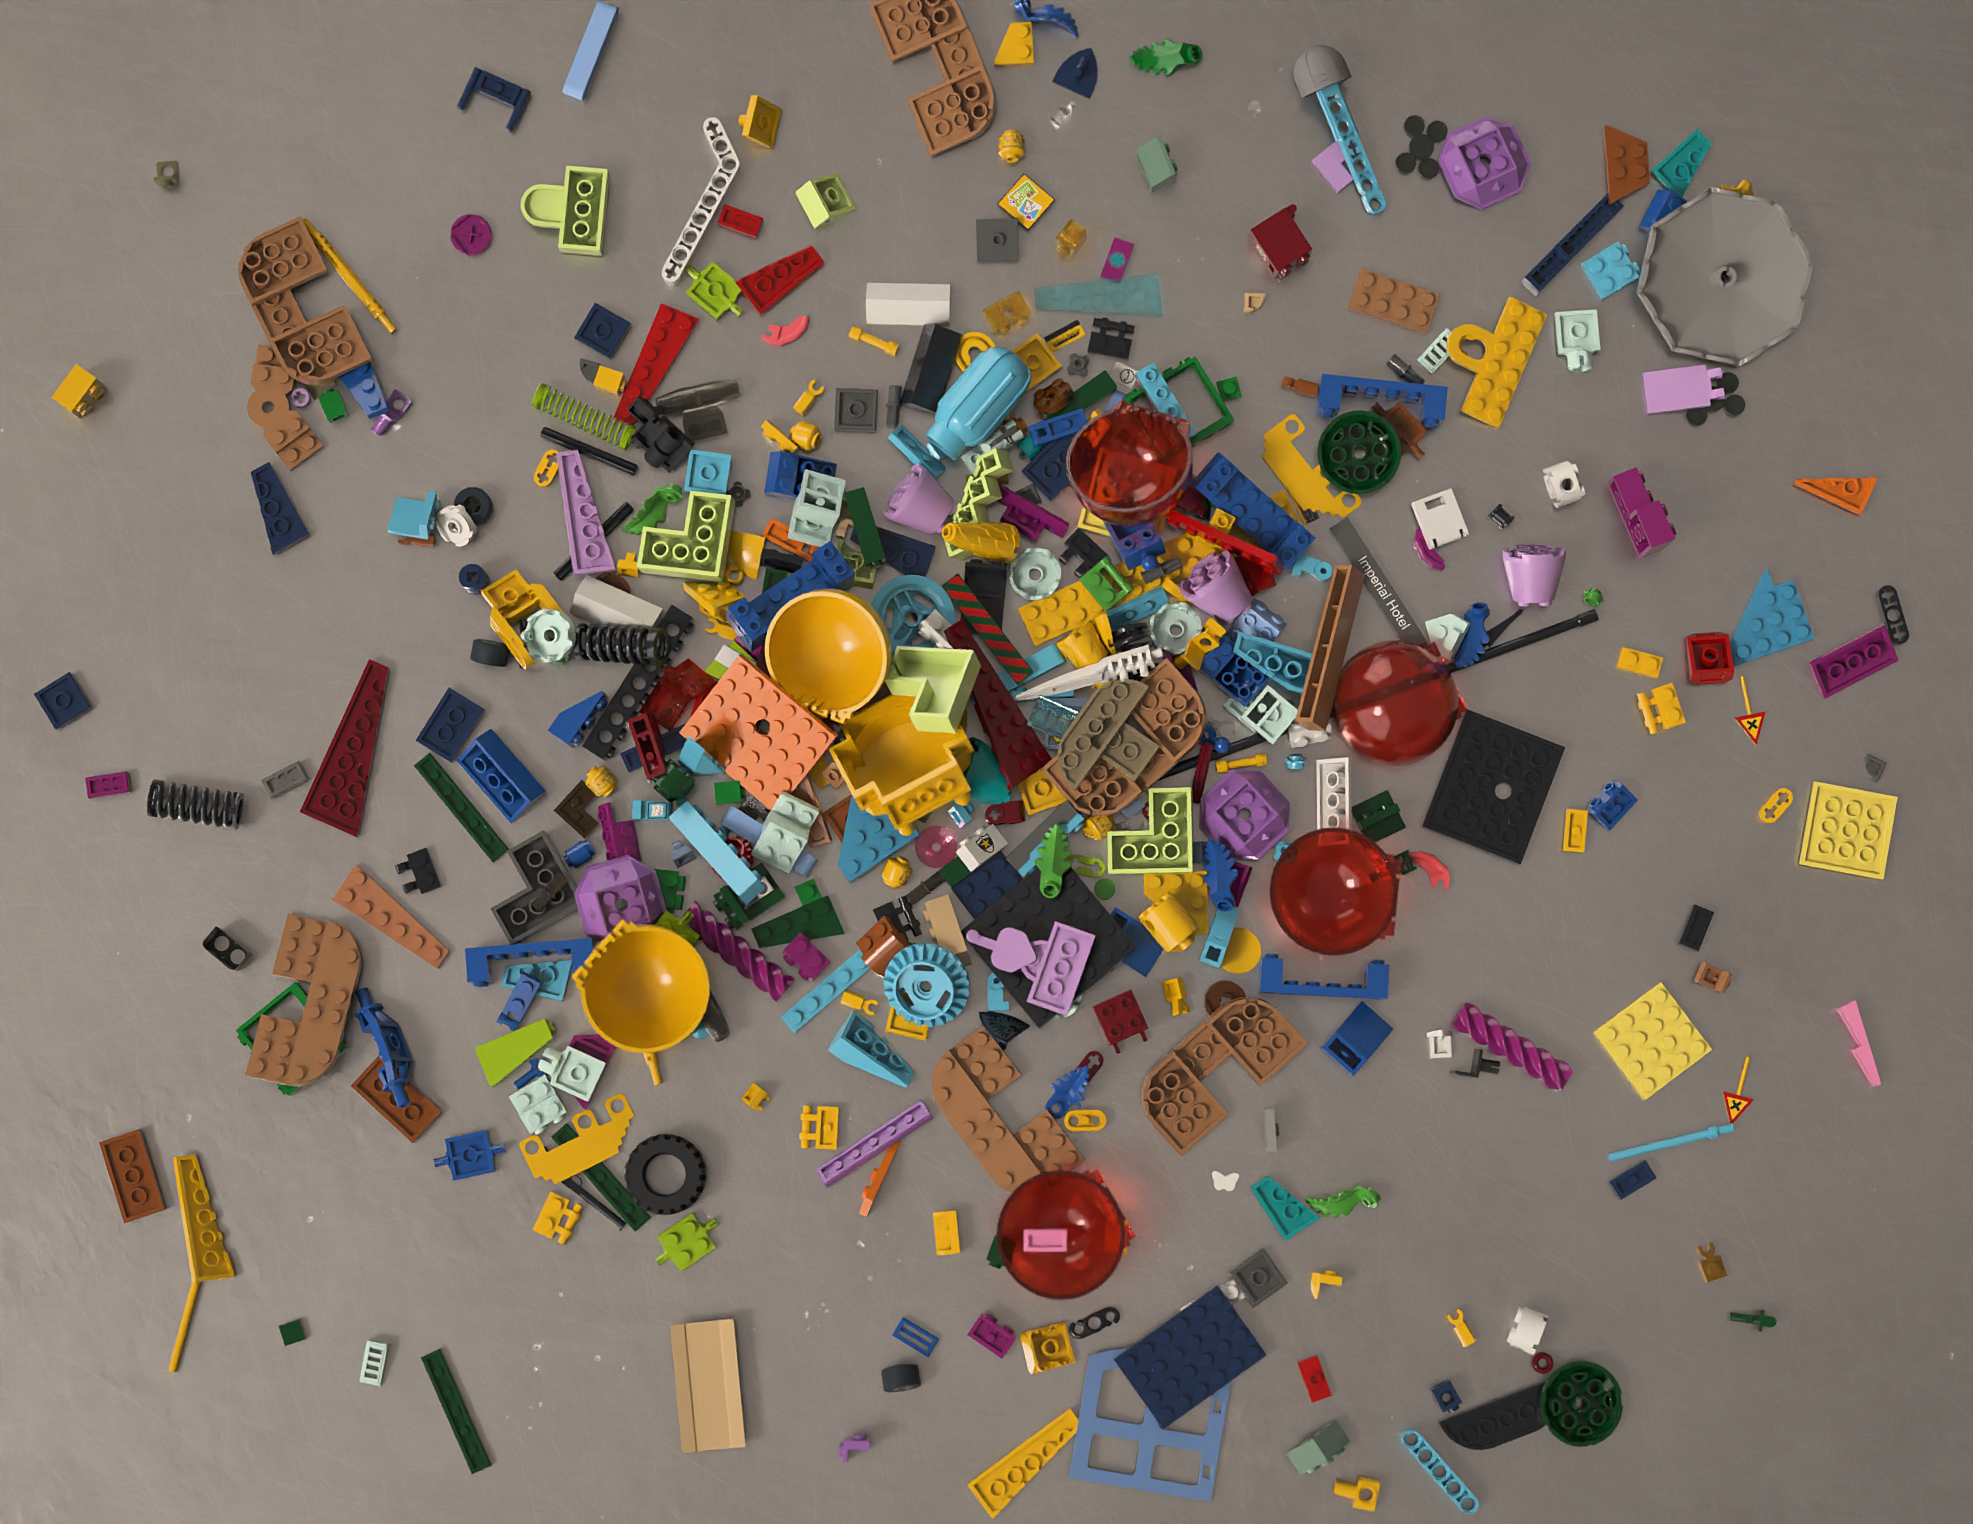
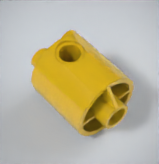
M1170 891L1138 916L1142 924L1166 953L1183 951L1195 941L1199 925Z

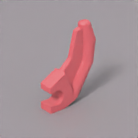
M806 315L803 317L799 316L789 326L769 325L768 329L773 332L772 336L768 337L762 334L761 338L769 344L783 346L798 339L804 333L810 318Z
M1423 851L1409 853L1410 859L1413 858L1412 863L1426 869L1433 887H1437L1438 880L1444 881L1443 889L1448 890L1450 877L1446 865L1434 855Z

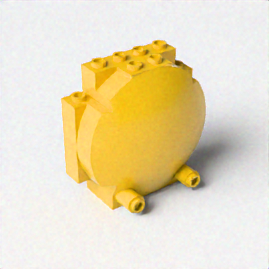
M891 694L852 715V718H847L845 724L839 723L847 739L829 748V751L860 810H865L873 816L887 814L895 830H898L902 835L909 836L915 829L914 820L952 800H955L961 806H965L970 802L971 794L969 791L971 789L963 772L971 765V752L974 749L960 723L956 733L917 731L909 716L916 696Z

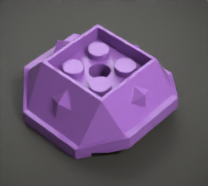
M1487 117L1447 134L1438 159V163L1454 197L1480 210L1519 194L1531 165L1530 158L1514 125ZM1480 158H1489L1490 164L1483 165L1480 162Z
M1232 769L1201 797L1199 829L1208 839L1219 841V845H1225L1224 851L1230 850L1231 854L1227 858L1258 860L1289 832L1290 802L1262 771ZM1248 809L1251 813L1250 819H1241L1239 816L1240 810Z
M630 855L587 866L574 892L585 935L599 942L613 933V929L622 919L628 924L633 921L636 925H655L666 911L656 871ZM619 899L626 900V904L622 908L615 906Z

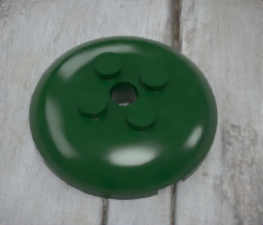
M1357 410L1339 415L1329 423L1320 437L1317 450L1319 466L1326 479L1344 492L1367 494L1377 491L1389 483L1399 468L1401 443L1398 434L1386 419L1373 412ZM1359 446L1363 447L1366 451L1365 456L1361 459L1356 458L1354 455V450Z
M1588 1361L1570 1362L1554 1371L1546 1381L1540 1398L1541 1415L1547 1429L1561 1442L1575 1447L1596 1445L1613 1433L1621 1419L1623 1411L1622 1392L1614 1376L1604 1367ZM1582 1398L1583 1405L1577 1409L1576 1400Z

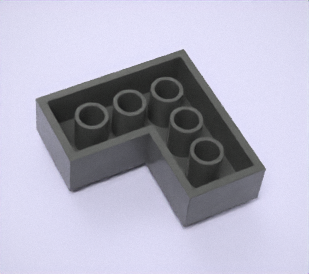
M544 830L507 850L527 888L490 909L510 945L519 944L578 910L574 897L577 886Z

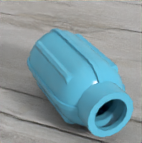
M993 347L981 352L938 402L935 415L936 422L926 432L925 436L939 450L953 460H956L966 447L983 444L1026 394L1032 377L1030 369L1018 355L1005 347Z

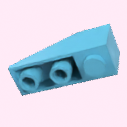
M1232 907L1227 912L1217 909L1199 962L1218 969L1220 968L1240 909Z

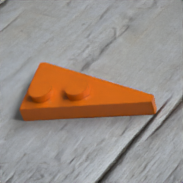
M1878 478L1796 479L1793 485L1860 516Z
M901 1140L888 1148L879 1169L874 1168L869 1179L873 1182L870 1187L866 1185L861 1196L864 1198V1202L859 1214L867 1217Z

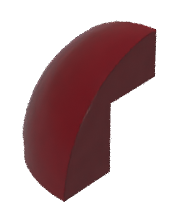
M1183 469L1170 505L1190 512V516L1209 522L1211 515L1210 502L1190 484L1196 476Z

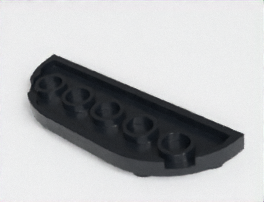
M1546 1381L1439 1421V1424L1452 1441L1472 1450L1491 1449L1538 1431L1545 1426L1540 1410V1398Z

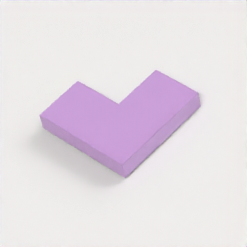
M1335 141L1311 162L1338 194L1354 180L1342 165L1346 160L1338 141ZM1352 144L1348 145V149L1355 148Z

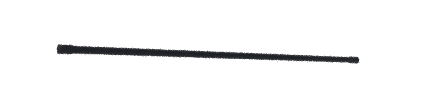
M1595 609L1589 610L1571 619L1486 649L1484 654L1476 653L1480 660H1473V665L1576 627H1582L1599 621ZM1453 661L1333 705L1329 718L1467 667L1457 668ZM1286 728V730L1281 734V736L1288 733V729H1287V728ZM1257 733L1230 743V749L1226 753H1218L1213 749L1210 762L1266 742L1267 740ZM1199 755L1178 762L1159 780L1197 767Z

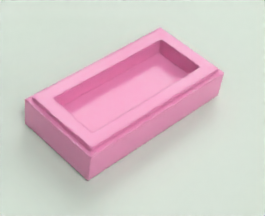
M1024 1229L1023 1250L1067 1251V1229Z

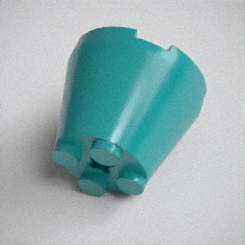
M975 737L969 738L968 740L974 751L971 752V765L963 772V775L971 789L969 791L971 794L970 801L1000 805L1002 802L1007 803L1012 792L1006 787L1008 783L1004 773H1000L998 768L1000 763L996 753L993 754L991 747L982 740Z

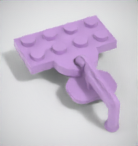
M1056 921L1048 941L1038 940L1030 943L1024 932L1013 928L1003 929L999 933L997 941L979 935L976 930H969L966 935L969 942L993 950L991 961L996 968L1007 972H1014L1021 968L1025 976L1033 981L1027 999L1028 1003L1065 1016L1068 1015L1095 935Z

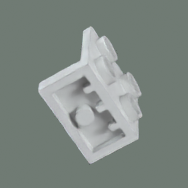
M935 609L917 627L920 630L918 634L925 641L930 640L935 645L933 648L953 649L944 634V630L952 625Z

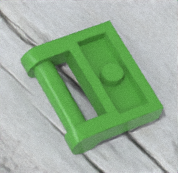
M1108 555L1079 579L1081 584L1105 612L1135 588L1113 566L1112 560ZM1105 568L1122 588L1119 593L1101 574V569Z

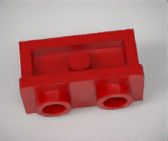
M1241 556L1234 558L1252 597L1277 585L1273 575L1264 572L1262 566L1248 561Z

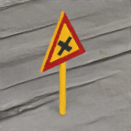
M1742 675L1740 678L1748 715L1735 717V719L1757 745L1765 712L1752 714L1745 677Z
M1749 1056L1746 1057L1737 1095L1723 1091L1730 1124H1733L1754 1100L1741 1096L1750 1061Z

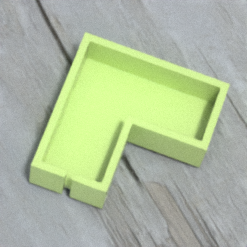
M897 646L885 680L891 694L916 696L909 716L917 731L956 733L981 667L974 651Z

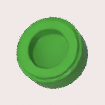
M1100 879L1095 884L1094 892L1098 898L1107 900L1114 895L1115 885L1109 879Z

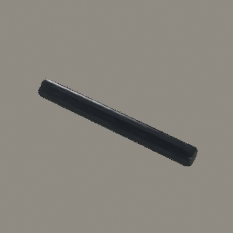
M543 427L540 433L543 439L572 451L578 450V453L625 473L635 475L637 472V464L548 427Z
M624 502L602 524L605 538L633 511V507L628 502ZM571 555L553 572L560 581L573 570Z

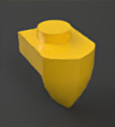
M1326 1270L1325 1274L1312 1272L1311 1286L1314 1298H1318L1320 1283L1341 1286L1343 1277L1338 1276V1272Z

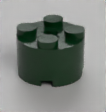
M672 759L665 761L667 773L649 779L647 782L650 784L653 781L655 784L654 789L670 803L675 800L677 802L676 806L679 807L695 789V779L687 772L683 774L678 770L679 765Z

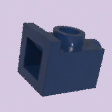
M1449 1379L1430 1388L1443 1413L1447 1411L1450 1414L1459 1409L1458 1405L1462 1401ZM1445 1393H1448L1450 1395V1399L1448 1401H1444L1442 1399V1396Z

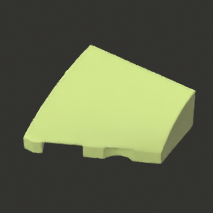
M839 539L837 550L855 572L852 586L873 589L876 568L866 567L862 553L853 550L845 544V541Z

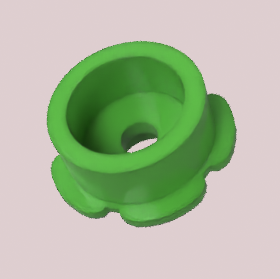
M1590 588V590L1584 591L1585 597L1583 600L1591 606H1599L1604 597L1601 595L1600 590Z

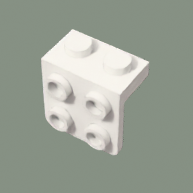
M1301 696L1286 701L1298 710ZM1295 719L1287 727L1291 749L1332 739L1329 720L1326 731L1307 730L1297 723Z

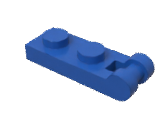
M1081 408L1030 425L1027 429L1029 434H1032L1033 447H1038L1045 443L1088 430L1089 425L1084 410ZM1045 428L1047 435L1041 437L1039 430Z
M523 971L496 1023L500 1025L505 1024L510 1027L509 1030L516 1031L542 981ZM509 1012L516 1015L514 1020L507 1016Z

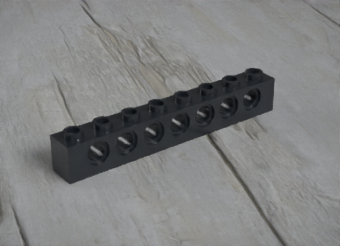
M671 604L657 627L665 629L667 633L671 626L679 627V633L676 636L669 635L670 651L666 663L663 666H657L652 672L647 671L646 665L642 663L632 666L582 745L584 749L604 761L607 758H612L617 750L615 748L618 740L622 741L628 732L626 730L628 726L627 720L639 715L637 710L640 705L644 706L650 698L648 694L652 687L656 688L661 680L659 675L662 670H667L673 660L670 658L674 651L679 652L684 643L681 640L685 634L689 635L695 626L693 624V617ZM644 679L646 682L643 689H636V680ZM628 696L634 698V704L631 707H625L623 704L624 699ZM616 714L623 716V722L619 725H615L612 722V718ZM604 732L612 734L610 742H602L601 736Z

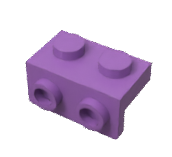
M854 1434L853 1438H845L844 1443H840L839 1457H843V1462H848L849 1449L869 1450L871 1438H866V1434Z

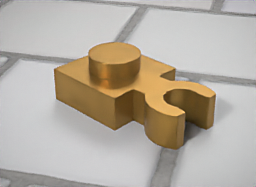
M1711 1242L1708 1243L1710 1250L1707 1253L1703 1251L1702 1246H1698L1699 1254L1705 1259L1699 1263L1707 1283L1727 1276L1721 1256L1714 1257L1715 1246Z

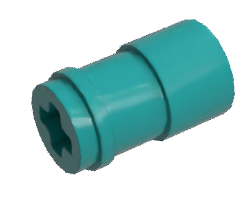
M1045 428L1039 430L1041 437L1047 435ZM1031 433L1016 445L1020 451V457L1023 458L1025 456L1030 461L1047 444L1033 447Z

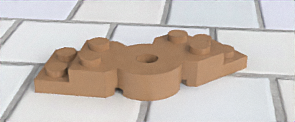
M258 344L256 363H254L251 385L256 391L248 400V415L258 427L264 429L265 439L287 468L292 471L324 446L297 411L291 410L287 397L295 390L296 380L289 376L282 368L271 346ZM268 404H274V410L271 413H265V407Z

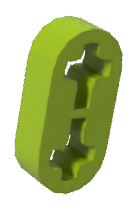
M1078 854L1070 855L1067 858L1068 861L1078 858L1079 863L1085 864L1084 867L1078 866L1074 870L1078 875L1098 878L1104 874L1105 865L1099 859ZM1096 862L1099 863V867L1102 870L1098 871L1097 874H1093V870L1086 868V866H1094Z

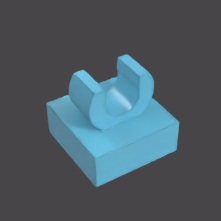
M971 803L964 807L956 804L948 813L958 827L962 828L972 819L969 814L975 808Z

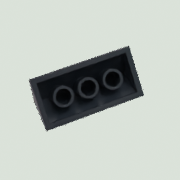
M937 324L923 326L900 405L936 413L938 402L944 396L962 334Z

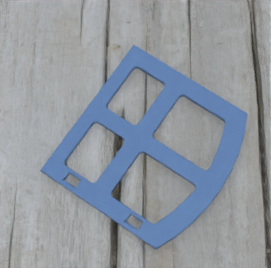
M1128 1348L1107 1350L1089 1355L1069 1478L1211 1502L1231 1381L1212 1394L1207 1428L1204 1435L1160 1428L1159 1423L1147 1406L1142 1424L1098 1418L1096 1410L1102 1374L1105 1370L1119 1368L1114 1358ZM1215 1399L1222 1400L1220 1413L1213 1412ZM1100 1434L1138 1441L1139 1450L1134 1474L1129 1475L1089 1468L1087 1463L1092 1436ZM1165 1445L1200 1451L1202 1458L1197 1484L1188 1485L1151 1478L1150 1472L1155 1446ZM1204 1465H1211L1209 1479L1202 1477Z

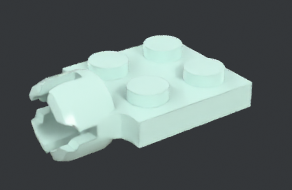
M1597 309L1555 312L1558 355H1566L1568 369L1572 372H1578L1577 368H1580V363L1581 372L1590 370L1593 366L1592 354L1601 350Z
M567 1046L564 1052L547 1048L542 1055L553 1061L549 1063L540 1059L538 1068L552 1077L550 1085L589 1102L606 1063L570 1046Z

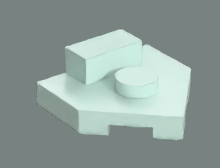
M1454 613L1426 621L1425 624L1432 650L1448 660H1453L1471 623Z

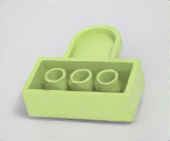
M566 166L564 186L538 184L530 187L523 194L521 199L522 214L534 226L559 228L558 248L561 253L602 256L610 177L608 169Z

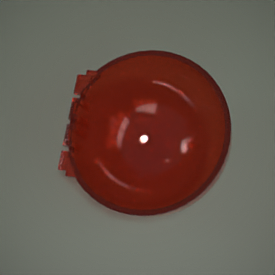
M1119 400L1118 404H1113L1109 411L1101 413L1088 421L1077 432L1070 443L1066 456V471L1074 495L1092 515L1113 525L1136 527L1150 524L1163 518L1181 502L1191 483L1193 452L1188 437L1191 432L1189 427L1190 421L1179 417H1174L1172 421V415L1158 411L1153 413L1152 409L1138 405L1134 409V404Z
M1388 640L1374 643L1357 652L1344 665L1340 673L1332 705V714L1340 736L1359 756L1380 765L1405 766L1428 758L1439 750L1449 738L1456 720L1462 717L1461 713L1466 711L1467 707L1462 697H1458L1459 691L1454 678L1447 668L1444 659L1439 658L1441 653L1435 642L1427 644L1425 641L1415 644L1408 641Z
M1331 827L1311 831L1292 842L1281 854L1274 867L1270 882V902L1275 918L1282 930L1295 943L1309 951L1323 955L1350 954L1367 947L1376 939L1385 940V936H1394L1395 921H1391V919L1396 917L1400 879L1396 878V874L1400 875L1402 860L1393 859L1394 855L1385 854L1373 840L1350 829Z
M1098 1169L1092 1173L1089 1170L1083 1173L1057 1170L1038 1174L1018 1186L1005 1202L997 1225L998 1250L1009 1274L1026 1290L1038 1296L1056 1300L1074 1299L1087 1295L1101 1287L1112 1276L1121 1261L1124 1249L1130 1246L1129 1241L1136 1237L1130 1225H1125L1124 1221H1126V1218L1108 1186L1104 1187L1102 1185L1105 1181ZM1024 1229H1067V1251H1024Z

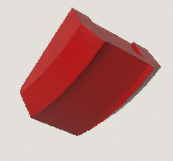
M1709 632L1694 633L1686 636L1691 683L1696 685L1724 684L1733 679L1734 665L1729 634Z

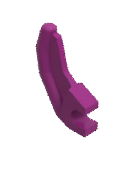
M1419 526L1413 543L1420 558L1431 568L1443 570L1445 568L1444 560L1434 548L1429 550Z

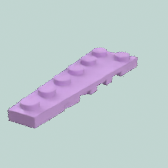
M578 450L557 452L573 575L615 571V565L604 536L596 506L594 505Z

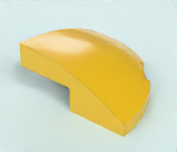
M731 531L727 555L731 557L735 564L734 566L738 567V571H742L745 576L757 580L761 552L766 538Z
M1106 613L1094 618L1091 622L1099 634L1100 641L1108 652L1107 655L1112 656L1116 654L1115 647H1113V637Z

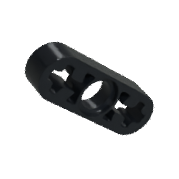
M1886 585L1877 591V601L1892 644L1902 645L1908 640L1909 631L1897 591L1894 587ZM1884 590L1892 594L1889 597L1890 604L1895 602V605L1889 606L1886 609L1884 605H1887L1888 601L1887 598H1882V594L1885 593ZM1893 609L1898 612V619L1896 621L1888 619L1887 613L1889 610ZM1901 622V625L1897 627L1899 633L1903 632L1904 634L1901 637V641L1898 638H1894V634L1897 631L1895 627L1891 629L1890 625H1896Z

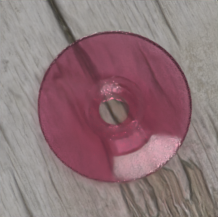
M931 826L924 829L919 834L920 836L917 837L915 851L923 864L933 868H940L954 859L957 851V842L953 833L947 828ZM933 844H939L940 850L934 851L932 849Z

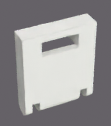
M1451 488L1411 503L1429 550L1435 548L1433 539L1437 547L1461 539L1460 531L1463 537L1469 536L1468 529ZM1441 498L1442 505L1427 510L1425 503Z

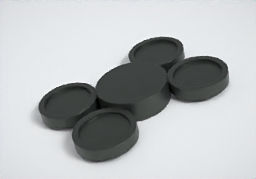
M1412 115L1404 123L1405 132L1413 136L1409 143L1410 153L1405 152L1398 155L1395 166L1400 173L1408 174L1415 169L1416 159L1422 160L1418 165L1420 176L1425 179H1432L1438 174L1439 165L1436 160L1429 157L1433 153L1434 142L1444 140L1448 129L1442 121H1433L1427 127V135L1422 134L1425 128L1424 120L1417 115Z
M1725 372L1722 374V379H1718V387L1712 386V390L1724 388V393H1732L1738 388L1739 379L1734 373ZM1736 394L1730 395L1726 400H1710L1711 407L1689 409L1686 413V419L1691 425L1700 426L1707 419V411L1716 412L1723 405L1728 414L1737 416L1744 411L1745 401L1740 395Z

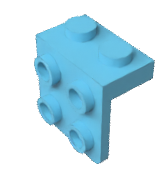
M428 490L425 501L402 497L396 498L388 525V532L428 540L430 531L435 526V513H438L440 508L437 492Z

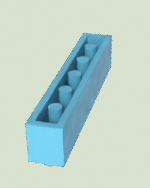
M686 801L668 818L747 905L765 889V886L760 882L763 878L755 869L752 872L748 869L751 865L743 856L740 859L737 857L739 851L731 843L729 845L725 843L727 838L720 830L717 832L713 830L715 825L708 817L705 819L701 817L704 814L696 804L692 807Z

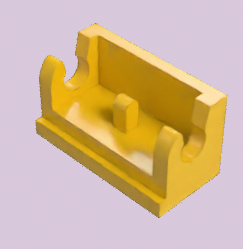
M956 1210L933 1212L937 1255L960 1253Z

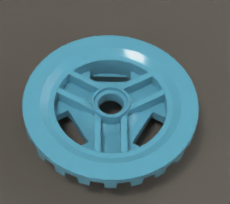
M904 575L894 578L880 588L871 603V606L878 612L884 623L886 607H893L892 628L887 627L891 640L892 656L897 646L933 648L935 646L930 640L918 645H913L911 639L919 636L918 632L920 630L917 628L919 624L935 609L951 625L955 624L954 607L949 595L938 583L927 577ZM915 593L933 604L932 608L929 609L913 598ZM910 612L915 613L918 617L917 622L914 624L906 621V615Z
M917 943L900 950L888 964L883 980L885 996L889 999V1005L893 1006L896 1010L895 1013L902 1015L907 1022L912 1021L918 1026L928 1025V1027H933L934 1025H943L948 1021H952L963 1010L970 992L969 976L960 959L948 949L932 943ZM915 965H928L934 967L935 970L915 969ZM921 982H930L932 989L924 990L921 987ZM904 987L910 999L912 1000L913 1005H911L904 998L900 990L901 988ZM947 990L951 993V996L945 1006L941 1008L937 1003L944 991Z

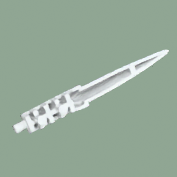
M1149 645L1105 657L1098 663L1069 672L1015 696L1013 699L1014 701H1021L1059 694L1099 682L1101 684L1109 682L1111 678L1115 681L1118 680L1117 675H1120L1121 682H1125L1124 679H1128V672L1132 671L1135 675L1138 674L1137 669H1140L1142 677H1146L1149 675L1148 666L1151 669L1156 668L1155 659L1162 657L1163 651L1161 648L1151 651Z

